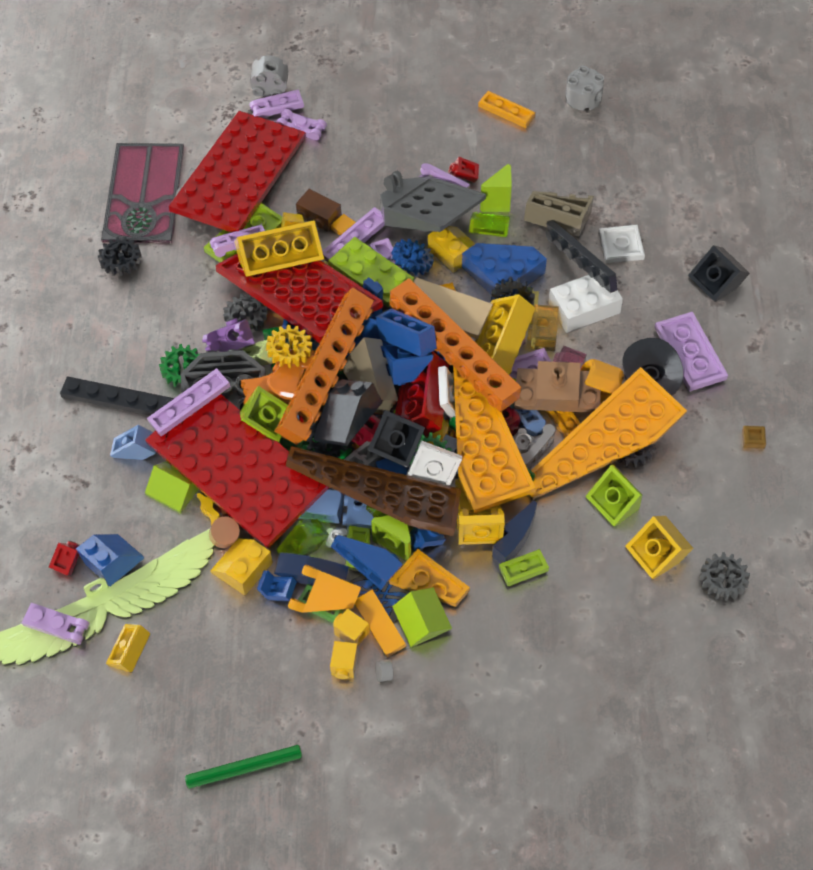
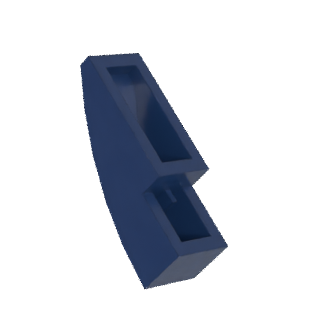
M532 501L504 525V536L493 546L492 556L500 564L514 559L525 544L534 523L537 508L536 501Z
M280 553L274 574L281 577H293L298 583L313 586L316 579L302 574L304 565L312 566L345 581L349 567L321 558Z

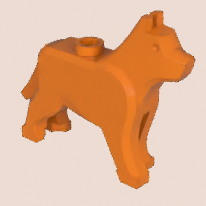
M316 350L311 351V356L307 357L306 363L299 361V367L295 364H292L291 368H288L287 364L280 367V362L278 361L273 367V373L259 378L242 379L241 387L246 396L243 404L248 401L254 390L260 386L288 405ZM324 363L325 367L330 370L329 365ZM306 397L307 402L312 405L311 399Z

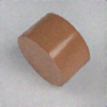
M220 517L213 522L209 530V538L216 547L228 548L237 540L240 533L239 526L230 517Z

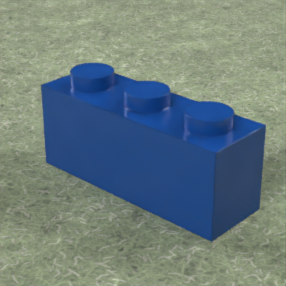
M394 309L376 316L379 339L420 357L426 356L437 349L433 325Z

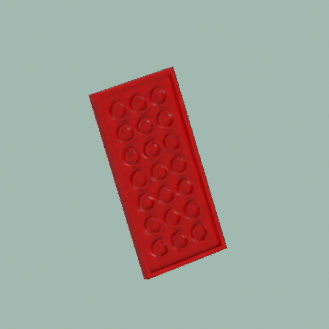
M238 111L169 205V211L231 233L243 230L306 138V132Z
M238 254L215 265L216 272L295 327L298 326V329L301 331L306 330V334L310 335L318 343L321 342L344 295L351 288H355L374 300L370 307L373 309L372 313L383 307L381 299L321 260L246 277L239 262Z
M221 394L163 436H160L155 430L145 439L151 448L267 549L329 489L328 486L287 467L286 462L289 451L277 441L268 438L243 422L240 417V410Z

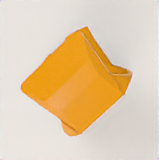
M596 359L586 361L580 371H589L585 384L601 390L600 405L622 385L624 373L620 368Z

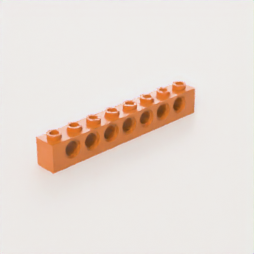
M410 278L390 291L389 303L394 310L434 326L437 346L435 351H439L444 356L446 362L449 365H453L458 370L460 376L467 379L473 385L475 391L481 393L492 407L502 412L520 398L521 386Z
M351 288L344 295L275 430L276 433L296 445L309 438L312 432L310 427L320 417L321 412L319 409L321 405L326 403L330 387L333 388L339 377L336 375L346 365L347 359L345 357L355 347L354 339L363 331L364 326L362 323L372 313L373 309L370 307L374 300L355 288ZM342 329L346 331L347 335L342 332ZM333 346L338 349V352L333 349ZM324 363L329 365L330 370L325 367ZM315 380L320 382L321 387L316 384ZM306 397L311 399L312 405L307 402ZM297 415L303 418V422L298 420Z

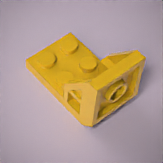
M455 479V488L461 489L457 515L458 544L497 543L504 536L505 520L502 508L498 505L474 514L460 480Z

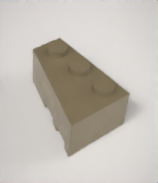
M532 191L526 202L524 221L547 227L546 223L554 220L570 235L579 237L591 214L594 196L588 195V198H577L576 194H569V197L557 196V193Z
M364 337L346 358L347 363L342 370L348 380L372 382L383 401L374 414L383 415L385 410L390 411L398 402L392 377L388 376L386 369L388 362L382 354V340Z

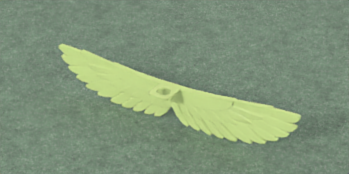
M210 529L190 540L187 539L159 558L152 560L135 572L116 581L112 586H107L104 578H99L85 585L83 588L87 595L85 598L55 611L90 622L88 629L82 635L83 637L85 636V639H88L95 631L98 633L102 630L107 612L126 618L131 617V613L142 612V608L154 607V603L163 602L166 600V597L178 593L176 588L190 584V579L200 575V569L209 563L207 558L214 553V550L211 549L214 547V544L209 538ZM96 584H101V586L98 589L92 591L90 590L92 586ZM20 624L0 632V661L4 665L14 661L19 665L30 659L34 662L46 653L50 657L60 650L62 652L67 650L72 645V642ZM71 626L69 632L74 633L76 627Z

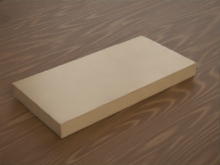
M416 277L414 283L469 337L478 340L493 304Z

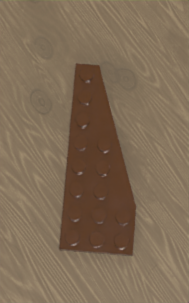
M291 446L286 462L287 467L409 526L438 532L443 535H454L461 489Z

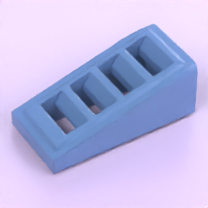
M515 402L509 406L511 409H515ZM515 409L520 415V428H524L526 433L532 437L542 434L543 427L546 424L545 419L538 410Z

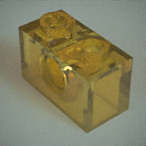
M534 305L535 311L530 322L532 329H528L527 341H531L532 350L545 348L546 351H555L559 306Z

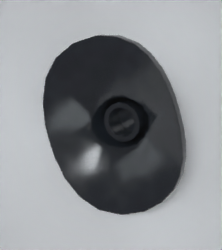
M645 338L634 342L624 352L622 369L626 380L641 367L671 396L676 394L681 387L683 366L678 353L668 342L660 338Z

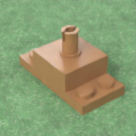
M538 361V369L517 368L516 382L521 386L520 398L515 401V409L592 413L600 406L601 390L585 384L589 371H580L581 363Z

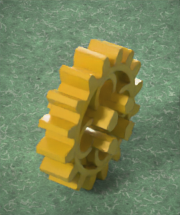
M287 325V329H283L280 326L279 332L273 330L272 336L267 337L266 351L268 352V358L272 357L273 363L279 361L280 367L284 364H287L288 368H291L292 364L299 367V361L306 363L307 357L311 356L310 335L306 336V330L299 332L298 326L294 329H291L290 325ZM285 338L288 339L289 344L285 343Z

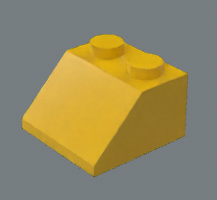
M448 226L441 232L433 231L428 234V248L431 249L430 252L452 273L462 268V253L475 245L467 235L454 226Z
M653 516L625 545L652 579L657 578L679 564L694 549L667 516Z
M238 538L210 572L245 596L261 578L263 571L268 570L273 564L271 551L254 540Z

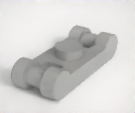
M546 424L539 439L536 442L532 441L530 443L527 453L521 454L529 470L533 468L553 444L555 427L553 425Z

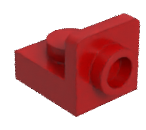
M458 157L454 163L450 164L448 173L456 178L460 177L475 183L478 180L479 164Z
M69 540L67 543L58 542L49 568L71 576L79 557L76 548L80 544Z

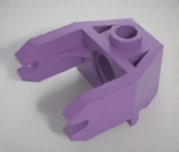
M237 318L225 322L226 326L203 335L202 342L207 344L206 351L219 350V352H227L230 349H240L255 344L248 321L245 319L238 322ZM233 330L239 333L237 338L234 336Z

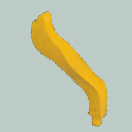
M197 493V498L201 502L200 510L211 520L212 526L213 522L220 518V515L213 509L214 502L210 498Z

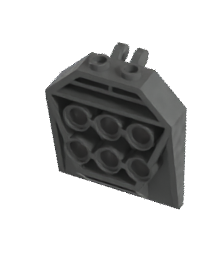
M398 170L384 178L383 183L387 190L380 194L381 214L385 226L417 229L424 232H441L486 199L485 193L431 176L403 179L402 174Z
M230 349L227 352L207 351L206 353H201L181 373V392L183 393L217 368L231 386L221 395L241 411L245 405L243 401L246 397L243 389H241V380L266 376L265 368L243 350Z

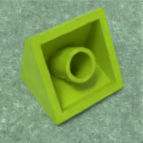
M510 164L504 166L481 184V192L486 194V199L480 203V210L482 212H510L512 190Z
M258 386L241 409L240 417L246 424L268 438L279 442L281 435L276 433L275 430L288 405Z
M165 461L153 466L145 495L182 513L199 489L169 462Z
M611 465L585 497L615 527L639 510L643 495L614 465Z
M389 515L373 518L371 521L372 541L406 562L411 557V539L408 525Z
M434 587L411 591L392 606L411 648L452 629Z

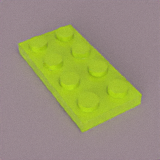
M261 203L244 229L262 225L265 231L280 228L282 216ZM222 230L217 236L225 235L231 232ZM210 242L204 246V252L218 262H222L237 254V250L226 252L222 257H217Z
M356 237L352 238L328 260L330 267H333L362 288L363 281L368 277L374 282H378L383 288V304L387 307L390 306V291L408 278L414 282L413 276Z

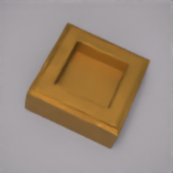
M743 426V447L765 448V426Z

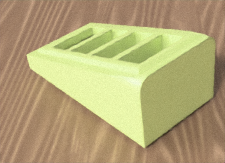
M267 340L242 348L244 352L260 365L273 364L272 357L268 358V352L266 351Z

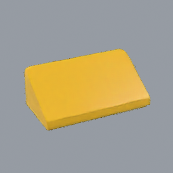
M125 624L106 664L126 672H133L150 636V632L142 625Z

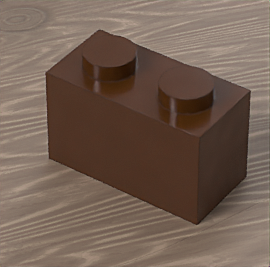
M308 189L296 203L297 214L302 215L304 221L314 220L317 228L328 232L331 230L330 225L342 215L341 204L311 189Z

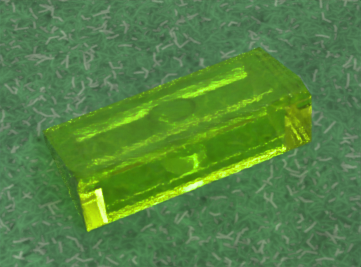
M473 212L470 218L469 232L507 237L510 216Z

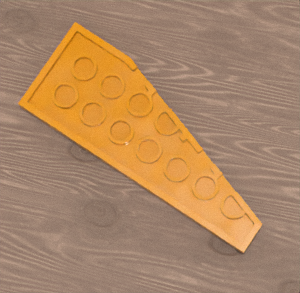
M453 366L457 454L462 456V461L458 467V477L473 513L476 514L535 493L536 487L502 412L492 407L481 393L476 392L473 385L467 379L462 378L458 370Z
M640 367L531 470L536 475L533 481L536 492L529 494V496L534 500L657 442L687 413V410Z

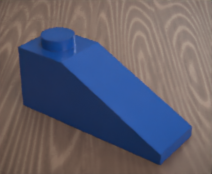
M337 535L331 545L336 552L380 590L384 588L403 565L395 554L390 553L386 549L341 535Z

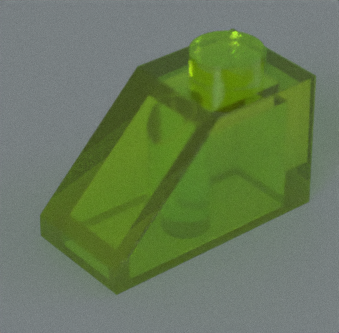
M318 519L300 520L278 547L277 552L279 554L291 553L308 556L319 549L329 534Z

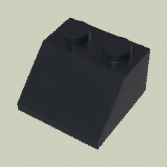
M713 245L688 276L716 302L737 289L750 273L723 247Z
M385 410L368 451L408 468L425 427L392 411Z

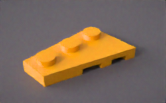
M419 549L413 553L389 580L391 585L408 591L434 587L440 602L454 607L470 591L468 585Z

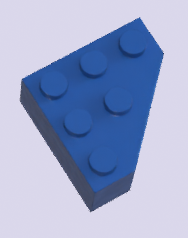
M476 243L462 253V268L490 295L492 289H495L496 283L501 285V279H505L508 282L509 277H512L513 281H516L519 277L520 283L527 281L528 286L544 275L546 271L547 258L531 246ZM513 289L512 296L516 294L517 289Z

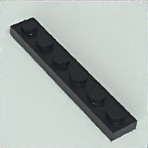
M554 220L546 223V237L549 242L555 244L580 269H583L591 278H594L602 288L604 287L610 293L618 290L616 273Z
M69 376L66 377L60 391L62 398L149 416L174 399Z

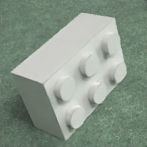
M587 275L551 288L548 303L563 329L568 333L619 314L623 298L618 290L610 293L604 287L602 288L594 278Z

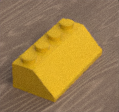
M314 220L239 236L234 241L239 262L246 277L324 260Z
M521 295L492 300V310L478 340H475L509 375L512 372L513 364L519 354L520 346L526 336V331L535 311V307Z

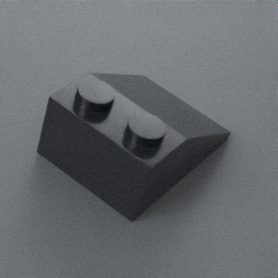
M341 379L336 383L326 400L314 435L315 442L347 446L383 403L372 382Z

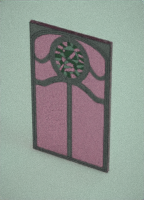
M116 143L101 237L102 242H109V239L116 241V237H119L120 240L127 237L128 242L133 239L134 243H172L175 213L169 211V205L179 189L184 144Z

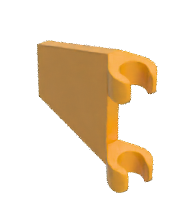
M304 565L302 574L316 580L306 604L291 598L288 604L290 609L302 613L353 609L361 590L360 586L320 571L312 566Z

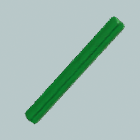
M294 745L191 773L185 776L186 786L190 789L302 758L301 748L299 745Z

